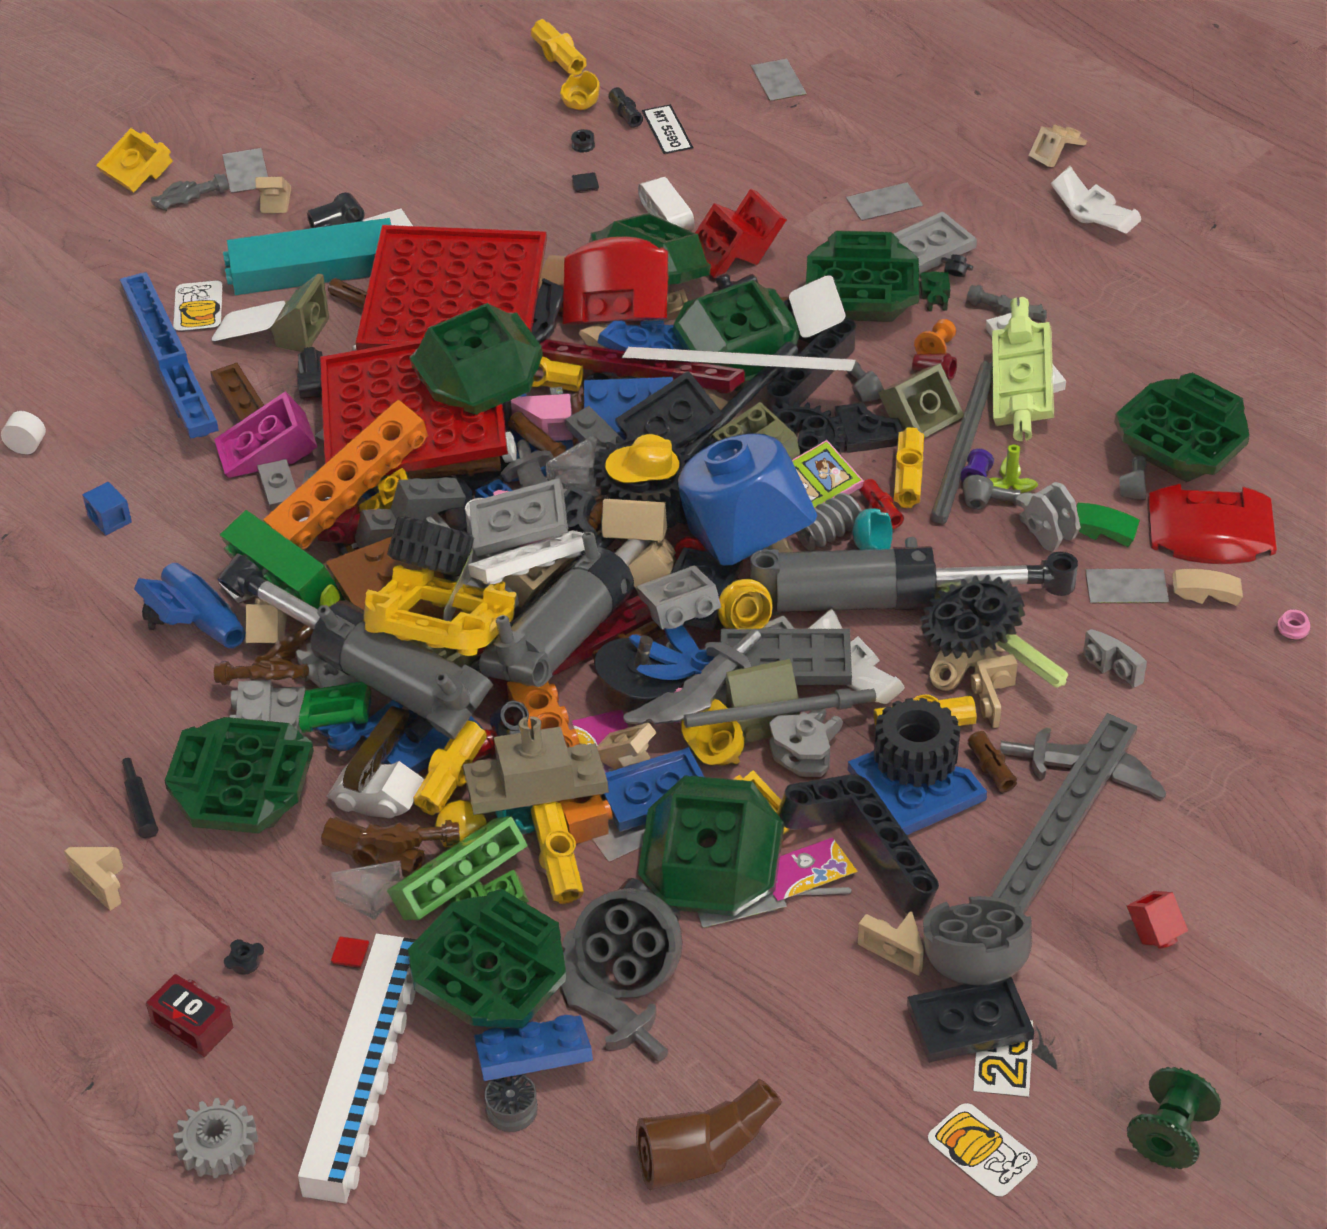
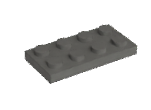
M721 629V642L733 648L752 629ZM755 629L761 634L762 639L745 654L751 667L790 659L796 685H852L850 629Z

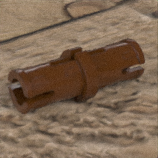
M984 731L973 733L968 738L967 744L979 759V766L982 771L990 775L1000 792L1004 793L1012 790L1017 785V778L1006 765L1004 754L1000 750H996Z

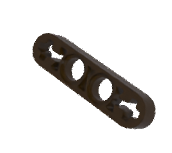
M396 706L389 708L349 762L343 777V788L358 793L364 790L403 736L409 721L408 710Z

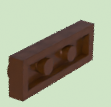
M238 363L210 371L213 383L238 423L264 406Z

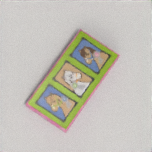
M828 440L792 460L814 508L819 504L825 503L826 500L834 498L837 494L845 493L850 495L863 487V479Z

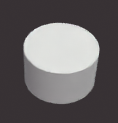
M17 411L10 416L3 427L1 438L4 444L14 452L31 454L36 451L46 433L43 422L35 415L25 411Z

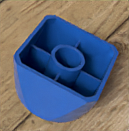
M765 434L736 435L709 445L695 454L686 463L678 478L680 498L689 531L721 565H733L753 555L755 552L763 550L813 524L818 516L786 449L779 440Z

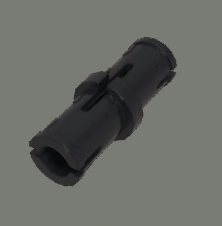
M613 88L609 92L608 98L615 105L617 114L625 118L630 127L634 128L641 125L643 116L636 109L634 100L627 97L621 88Z

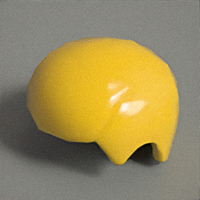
M583 71L581 76L578 77L571 74L561 86L560 97L564 104L571 109H588L598 100L600 91L599 80L595 74L589 71Z
M458 800L450 802L443 807L441 812L438 813L435 827H441L442 824H445V820L459 822L461 841L487 824L483 813L473 815L471 802ZM441 840V842H442V844H443L444 847H450V848H451L452 846H454L455 844H457V843H453V845L447 846V845H446V842H443V840Z

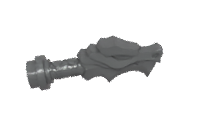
M219 173L214 174L212 181L196 184L195 181H186L184 183L178 181L172 183L163 191L162 195L151 197V203L156 208L159 207L167 211L169 206L179 203L188 204L193 198L199 199L201 194L214 190L219 191L220 194L225 193V190L229 189V184L225 174L220 175Z
M981 285L970 286L966 301L971 302V305L977 306L980 303L996 306L997 312H1000L1002 315L1011 313L1010 302L1012 299L1006 295H1001V297L994 296V294L985 293ZM1019 297L1017 298V306L1020 305ZM1029 304L1028 315L1030 319H1036L1044 323L1047 319V310H1044L1042 304Z

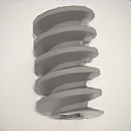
M845 493L837 494L834 498L826 500L825 503L817 505L815 511L818 516L815 522L796 532V535L805 548L813 551L815 545L823 547L826 541L832 542L836 536H843L845 530L848 532L852 531L854 521L862 510L850 495Z

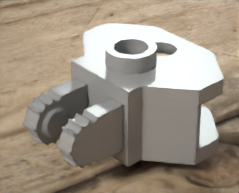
M1054 482L1036 494L1022 493L1016 498L1017 506H1021L1025 510L1019 514L1020 521L1028 526L1029 532L1034 533L1044 549L1053 552L1058 549L1063 538L1071 541L1077 536L1081 528L1074 498L1064 484Z
M825 709L812 710L809 714L802 712L800 715H777L770 722L772 738L769 740V745L774 761L798 776L821 777L830 768L829 741L840 731L843 724L842 719L834 716L823 724L822 722L827 713ZM796 756L798 762L791 761L790 757Z

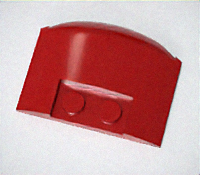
M609 237L587 243L564 257L563 325L667 319L668 250L663 247L659 249L650 241L644 239Z
M1181 484L1157 489L1148 494L1151 548L1158 551V545L1160 544L1173 550V557L1209 564L1251 562L1256 560V554L1269 550L1270 556L1276 554L1277 547L1272 500L1263 493L1243 486L1242 492L1181 490Z

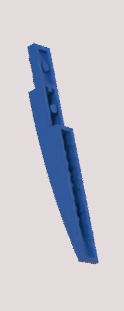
M147 272L121 278V286L173 408L178 418H181L190 439L204 437L219 431L217 420L188 363L186 351Z

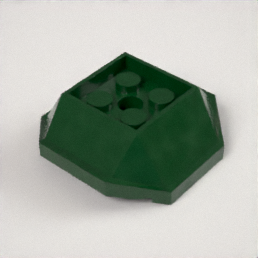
M650 213L614 221L603 230L592 232L590 235L589 243L609 237H634L650 241L659 249L663 247L668 250V285L680 284L707 276L710 273L711 264L706 261L698 234Z
M835 231L828 237L825 243L818 246L807 256L806 285L824 276H832L846 315L845 317L853 321L893 322L909 306L919 303V258L907 247L899 243V239L892 232Z
M754 280L733 285L685 302L673 325V332L684 350L773 355L785 342H792L797 346L800 338L797 322L776 290L765 288ZM698 362L743 369L745 381L734 389L735 391L741 390L764 367L759 365Z
M486 303L429 327L419 348L409 358L412 368L435 401L449 406L462 407L464 411L477 415L530 392L534 382L533 377L538 370L543 352L540 343L517 313H507Z
M1193 372L1180 375V379H1165L1148 384L1115 413L1114 423L1124 443L1128 444L1133 454L1145 457L1148 462L1185 482L1205 474L1215 475L1248 445L1250 437L1244 413L1243 398Z
M223 717L210 721L198 728L193 726L181 732L164 780L166 789L192 827L259 834L265 828H273L283 814L299 802L314 752L313 742L306 736L304 737L290 723Z
M684 775L648 809L638 875L654 895L680 911L736 916L762 897L765 898L776 891L784 823L752 781ZM706 838L717 839L716 843L711 847L705 848L700 846Z
M502 888L488 892L487 896L470 897L451 903L408 948V960L414 990L471 1026H484L489 1029L524 1028L566 981V966L559 922Z

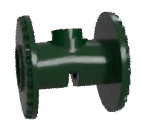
M1160 1068L1152 1074L1149 1080V1090L1153 1098L1160 1104L1156 1115L1141 1114L1133 1117L1127 1126V1137L1129 1142L1132 1143L1133 1148L1137 1149L1138 1153L1142 1154L1144 1158H1148L1151 1162L1163 1165L1166 1168L1171 1167L1172 1169L1188 1168L1196 1163L1200 1155L1198 1142L1191 1134L1192 1121L1204 1122L1214 1119L1220 1112L1221 1099L1216 1089L1211 1086V1083L1205 1081V1078L1200 1077L1198 1074H1194L1190 1070L1186 1071L1183 1068Z

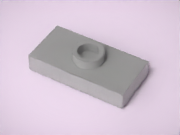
M287 459L257 465L271 512L296 491Z

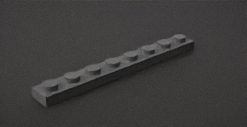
M1109 713L1105 715L991 897L1015 902L1021 905V912L1023 914L1026 913L1136 735V725Z

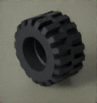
M400 516L396 519L387 555L397 561L458 577L461 575L469 558L474 537L469 533L407 516Z
M906 698L905 702L898 700L892 703V707L887 706L884 708L882 715H879L875 727L874 759L875 763H878V769L882 773H887V778L892 781L897 779L899 784L907 785V783L914 784V787H921V784L925 783L930 786L935 784V780L943 781L946 779L947 774H951L955 769V764H957L960 739L958 719L956 716H951L950 709L947 707L941 708V703L936 701L932 703L927 702L925 698H920V700Z

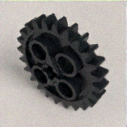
M797 401L794 402L793 407H789L787 403H783L781 409L774 405L772 406L771 412L798 437L800 455L826 440L840 455L845 451L846 432H844V424H839L838 416L831 417L830 410L822 413L820 405L812 409L810 408V403L807 402L804 407H800ZM801 423H803V424H802V430L799 432V436H798L799 426H800Z
M640 432L638 437L644 435V433ZM627 433L626 440L617 436L616 444L606 442V449H599V457L594 459L593 478H595V486L600 487L601 496L608 494V499L664 502L668 507L671 506V499L681 500L678 478L683 467L691 459V456L685 455V447L677 449L678 442L676 440L671 442L672 452L676 454L679 460V470L674 476L663 480L623 483L608 475L605 469L607 458L617 449L632 446L638 437L634 438L631 433Z
M976 575L973 577L972 582L967 583L963 578L961 579L960 586L956 587L951 583L949 584L950 591H938L940 598L930 599L932 607H925L923 609L925 616L920 618L923 624L921 629L928 646H932L936 653L942 651L944 657H947L953 652L955 659H958L962 653H966L967 657L971 658L974 651H978L982 656L987 647L996 650L997 646L995 643L998 641L1007 643V634L1016 635L1017 632L1014 626L1023 624L1021 617L1025 616L1023 609L1025 605L1016 586L1012 587L1011 581L1008 580L1003 583L1000 576L992 581L990 575H986L982 581H979Z

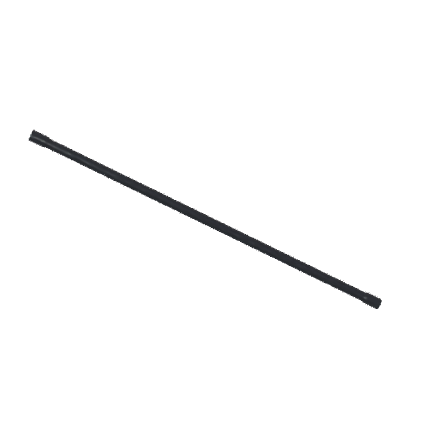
M785 342L773 355L797 356L799 351L794 343ZM764 366L721 409L724 419L691 440L685 446V455H690L692 458L699 451L703 450L714 439L712 434L728 424L785 367ZM601 531L595 540L597 547L606 549L616 538L603 537ZM577 557L538 595L510 626L562 577L563 573L578 559ZM481 654L469 666L481 673L479 668ZM418 715L405 728V734L412 742L419 743L434 727L427 719Z

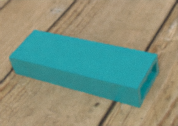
M384 218L227 240L228 251L223 252L227 284H233L235 295L299 287L317 274H323L324 283H328L334 278L342 281L370 277L382 225H392L391 219Z

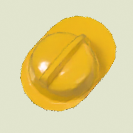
M646 434L638 437L632 446L623 447L611 453L606 460L605 469L609 476L623 483L669 479L679 470V460L676 454L672 452L670 440H665L658 435Z
M714 699L711 703V708L702 712L728 708L721 701ZM684 720L681 721V731L685 740L704 764L714 766L730 763L738 764L740 762L738 757L744 748V737L740 724L737 721L689 728L685 727Z

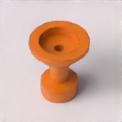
M940 319L933 326L932 332L923 331L918 334L914 341L917 354L946 353L945 343L951 341L956 335V327L953 322L948 319Z

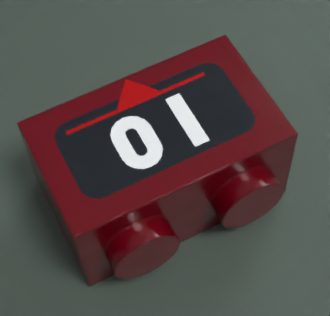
M174 974L145 1002L151 1024L203 1057H206L234 1028L230 1006L224 999L219 996L212 997L204 992L195 981L191 979L185 980L177 974Z

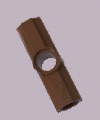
M330 817L324 825L321 835L322 845L352 856V859L366 870L372 871L381 867L408 877L420 869L425 860L424 851L415 847L412 850L406 849L404 853L392 854L373 844L360 846L358 837L360 831H364L366 828L341 818Z

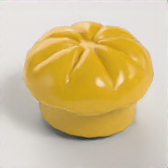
M752 579L737 580L728 585L720 594L721 608L717 609L719 619L726 629H762L768 623L772 614V599L767 588L760 582Z

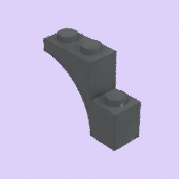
M456 478L398 480L391 509L361 511L355 541L360 549L392 537L397 517L407 516L424 520L440 511L463 507L466 496Z

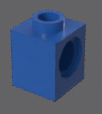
M109 481L82 494L87 516L105 535L132 523L127 500Z

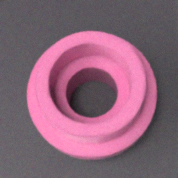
M1288 610L1279 618L1277 627L1283 636L1290 639H1301L1309 634L1310 622L1304 612Z

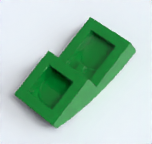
M1080 502L1076 504L1081 526L1080 533L1094 540L1100 534H1103L1126 547H1129L1134 541L1140 522L1139 519L1119 510L1097 504Z

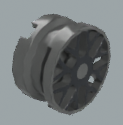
M524 1074L509 1076L511 1081H507V1077L493 1079L489 1081L485 1089L487 1117L490 1123L499 1130L505 1132L523 1130L532 1124L537 1116L536 1088L533 1081Z

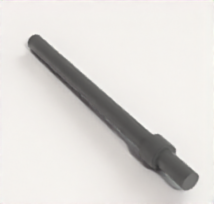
M874 688L858 691L841 689L835 690L834 694L685 714L684 725L686 728L832 707H836L837 710L852 708L853 704L875 702L876 691Z

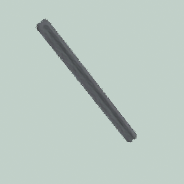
M984 361L980 365L931 512V520L934 523L945 524L948 520L961 480V471L966 465L967 457L993 382V362Z

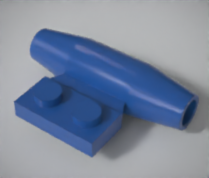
M171 563L167 565L161 573L162 581L138 578L134 590L144 599L143 602L159 615V619L164 623L176 625L177 623L191 624L193 622L203 633L227 648H235L245 639L246 632L230 605L202 577L181 564Z

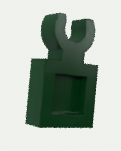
M933 271L920 273L922 299H927V310L932 311L934 304H940L943 306V311H947L951 291L948 272Z

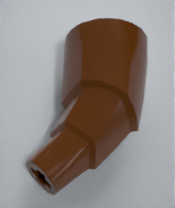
M758 1079L733 1101H724L705 1112L694 1111L639 1118L636 1126L637 1154L642 1177L647 1189L651 1191L722 1171L726 1167L727 1161L758 1135L762 1125L782 1104L778 1094L766 1082Z

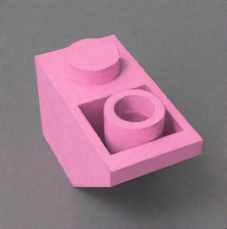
M570 394L516 397L511 400L512 415L518 411L522 412L524 416L554 441L573 439V434L565 426V419L571 416Z

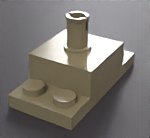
M532 716L530 717V729L527 717L521 719L519 722L521 733L494 737L496 759L488 761L478 760L474 763L463 764L464 777L473 815L609 793L607 777L596 743L588 745L578 744L567 748L561 727L541 730V720Z

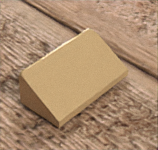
M603 500V537L662 541L667 530L664 502Z

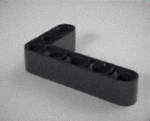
M788 298L784 301V304L786 305L791 315L795 319V315L790 300ZM845 317L841 323L805 338L800 334L799 339L810 344L797 356L847 359L855 350V322ZM785 367L767 386V409L771 411L773 405L781 409L783 403L793 407L795 401L800 406L835 370Z
M850 774L794 783L786 787L777 810V814L782 819L784 827L803 829L843 822L899 907L907 914L911 911L914 917H922L927 914L939 888V882L866 778Z

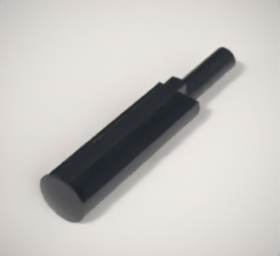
M124 758L122 765L127 777L124 784L138 827V834L142 838H151L158 833L159 829L156 825L142 778L136 775L132 759Z

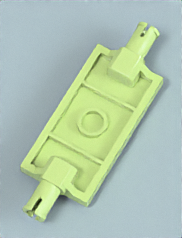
M1019 297V306H1017V298L1012 299L1010 302L1011 318L1006 327L992 331L993 419L996 426L1014 424L1013 438L1017 441H1023V432H1025V440L1027 441L1032 438L1031 421L1054 418L1052 331L1050 322L1036 323L1030 319L1028 315L1029 301L1025 297Z

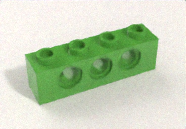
M512 816L494 818L388 889L387 892L403 920H420L526 848L528 844Z

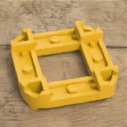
M398 565L393 568L392 580L379 592L367 590L364 609L365 630L371 633L385 632L393 634L400 640L425 642L432 648L446 647L457 649V652L461 655L473 656L477 654L479 648L487 646L499 634L496 625L497 617L505 615L509 618V622L513 620L516 592L509 593L506 591V583L503 581L489 584L485 589L463 584L455 594L452 607L460 608L463 612H460L449 622L408 612V610L420 599L431 601L433 605L438 607H446L457 582L434 577V570L423 567L422 570H410L402 565Z

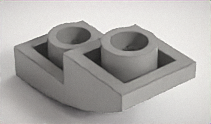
M1093 629L1086 631L1083 654L1088 662L1094 664L1102 673L1114 669L1116 674L1120 678L1125 679L1133 688L1144 683L1147 661L1140 654L1107 634Z

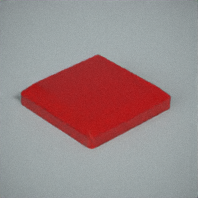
M340 936L333 952L331 963L361 968L370 945L369 941Z

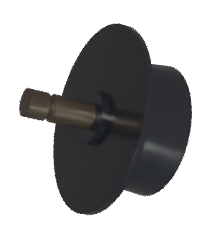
M642 636L638 648L629 638L616 639L603 645L596 654L594 661L595 671L603 682L602 691L605 698L612 705L626 712L634 711L667 692L674 693L683 684L684 678L677 680L658 679L642 674L637 670L639 665H668L649 657L653 643L652 638Z

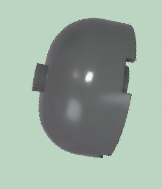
M618 889L594 899L581 912L573 933L579 959L576 963L581 973L593 987L615 998L643 996L657 989L672 976L682 954V932L674 912L662 899L640 889ZM620 957L614 963L613 973L615 978L625 985L633 984L646 976L648 977L639 985L622 986L614 983L607 976L606 964L610 959ZM632 963L636 967V973L632 969Z
M975 896L969 897V903L951 907H949L947 902H944L932 908L923 920L924 946L929 961L939 973L958 983L989 985L1006 980L1024 966L1031 952V916L1027 917L1021 912V905L1006 899Z

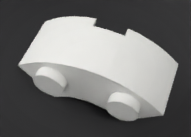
M398 761L394 764L381 765L364 790L358 793L343 788V777L348 766L347 764L326 797L334 801L337 807L343 811H355L373 817L393 818L410 809L414 802L413 797L424 779Z

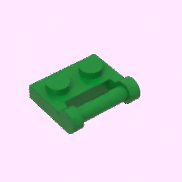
M361 681L305 690L299 713L301 732H313L314 728L348 722H356V724L367 723V710L371 696L370 686Z

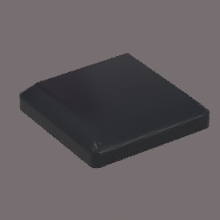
M595 172L572 175L575 191L577 192L599 188Z

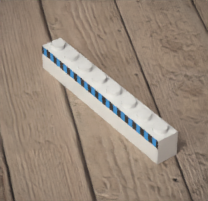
M383 934L375 935L298 1174L302 1197L347 1203L350 1190L357 1188L360 1176L358 1163L360 1157H366L369 1127L370 1125H376L379 1114V1104L377 1101L379 1095H384L387 1090L388 1065L394 1064L398 1050L396 1039L398 1034L404 1033L407 1020L406 1006L407 1004L412 1005L415 997L408 960V948L417 939Z

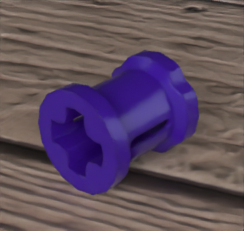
M978 448L970 451L967 457L968 465L961 471V481L964 482L967 477L972 475L987 477V471L994 464L992 454Z

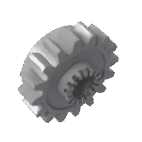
M215 1098L213 1106L209 1107L201 1101L199 1102V1111L195 1112L191 1109L186 1111L188 1121L178 1120L177 1122L179 1132L174 1133L173 1137L178 1159L183 1160L186 1170L189 1171L194 1168L199 1177H202L204 1174L211 1175L213 1178H218V1175L227 1173L231 1175L238 1167L246 1165L248 1155L255 1154L253 1143L258 1142V1135L253 1115L248 1116L247 1108L244 1105L236 1109L232 1099L225 1106L220 1104L219 1098Z

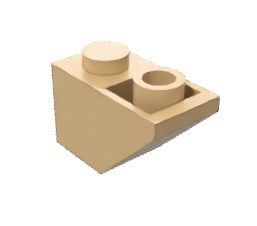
M666 539L663 541H652L628 565L634 578V587L636 589L638 585L671 573L676 560L674 557L676 552Z
M255 598V604H246V643H276L277 640L283 641L288 614L260 598Z

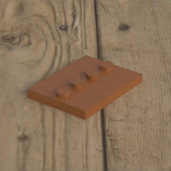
M392 537L326 561V568L344 598L363 610L365 609L367 590L379 592L392 580L394 567L402 565L406 569L422 570V567L394 560L387 555ZM434 571V577L445 579L441 572ZM420 599L408 612L443 620L445 607H438L433 605L431 601ZM456 608V611H455V613H454V615H453L451 621H452L460 612H463L460 608Z

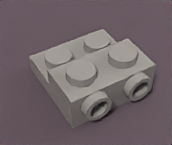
M695 565L636 586L639 598L649 607L652 619L661 629L677 628L689 619L707 617L714 610L721 608L716 585Z
M271 680L238 681V690L231 691L232 709L237 711L236 715H230V717L290 723L305 737V733L301 732L299 726V713L305 694V686L272 688Z

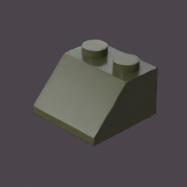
M323 274L315 275L295 290L291 298L285 302L283 310L271 326L276 347L302 352L304 348L312 346L329 320V311Z
M941 364L925 368L878 392L889 417L899 418L903 430L907 427L917 428L920 433L924 434V438L964 416Z
M790 659L726 672L727 708L799 699ZM801 712L789 713V714H782V715H800ZM777 715L737 721L743 732L744 743L772 737L770 722Z

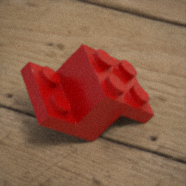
M750 189L736 211L714 203L695 232L699 236L706 261L711 264L710 274L714 278L725 274L736 257L758 265L787 221L757 191Z

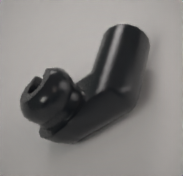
M722 274L717 276L715 280L718 285L716 287L718 291L751 280L758 283L757 278L753 274L738 281H731L730 275Z

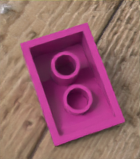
M286 391L214 439L225 475L228 478L257 472V465L287 459L288 464L295 463L318 447L306 413Z

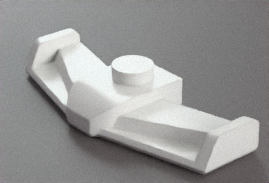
M1071 166L1051 182L1052 187L1069 208L1071 216L1079 222H1094L1123 233H1128L1141 221V216L1136 209L1129 210L1114 205L1116 203L1114 196L1097 184L1088 191Z
M830 609L808 629L843 628L833 609ZM858 636L850 642L852 685L847 686L856 691L874 688L876 691L875 702L889 703L904 690L903 683L897 677H892L874 667L880 660Z

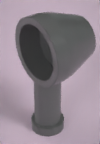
M855 361L852 371H847V373L858 380L852 386L856 398L859 402L880 399L878 392L884 390L879 378L873 371L866 373L861 368V365Z
M1139 455L1135 456L1131 461L1133 471L1120 476V494L1123 497L1134 500H1146L1145 467L1147 460Z
M980 475L969 476L963 482V494L966 505L972 509L984 508L990 498L1012 502V504L1017 505L1016 498L1020 495V490L1018 489L1010 490L996 487L989 478Z

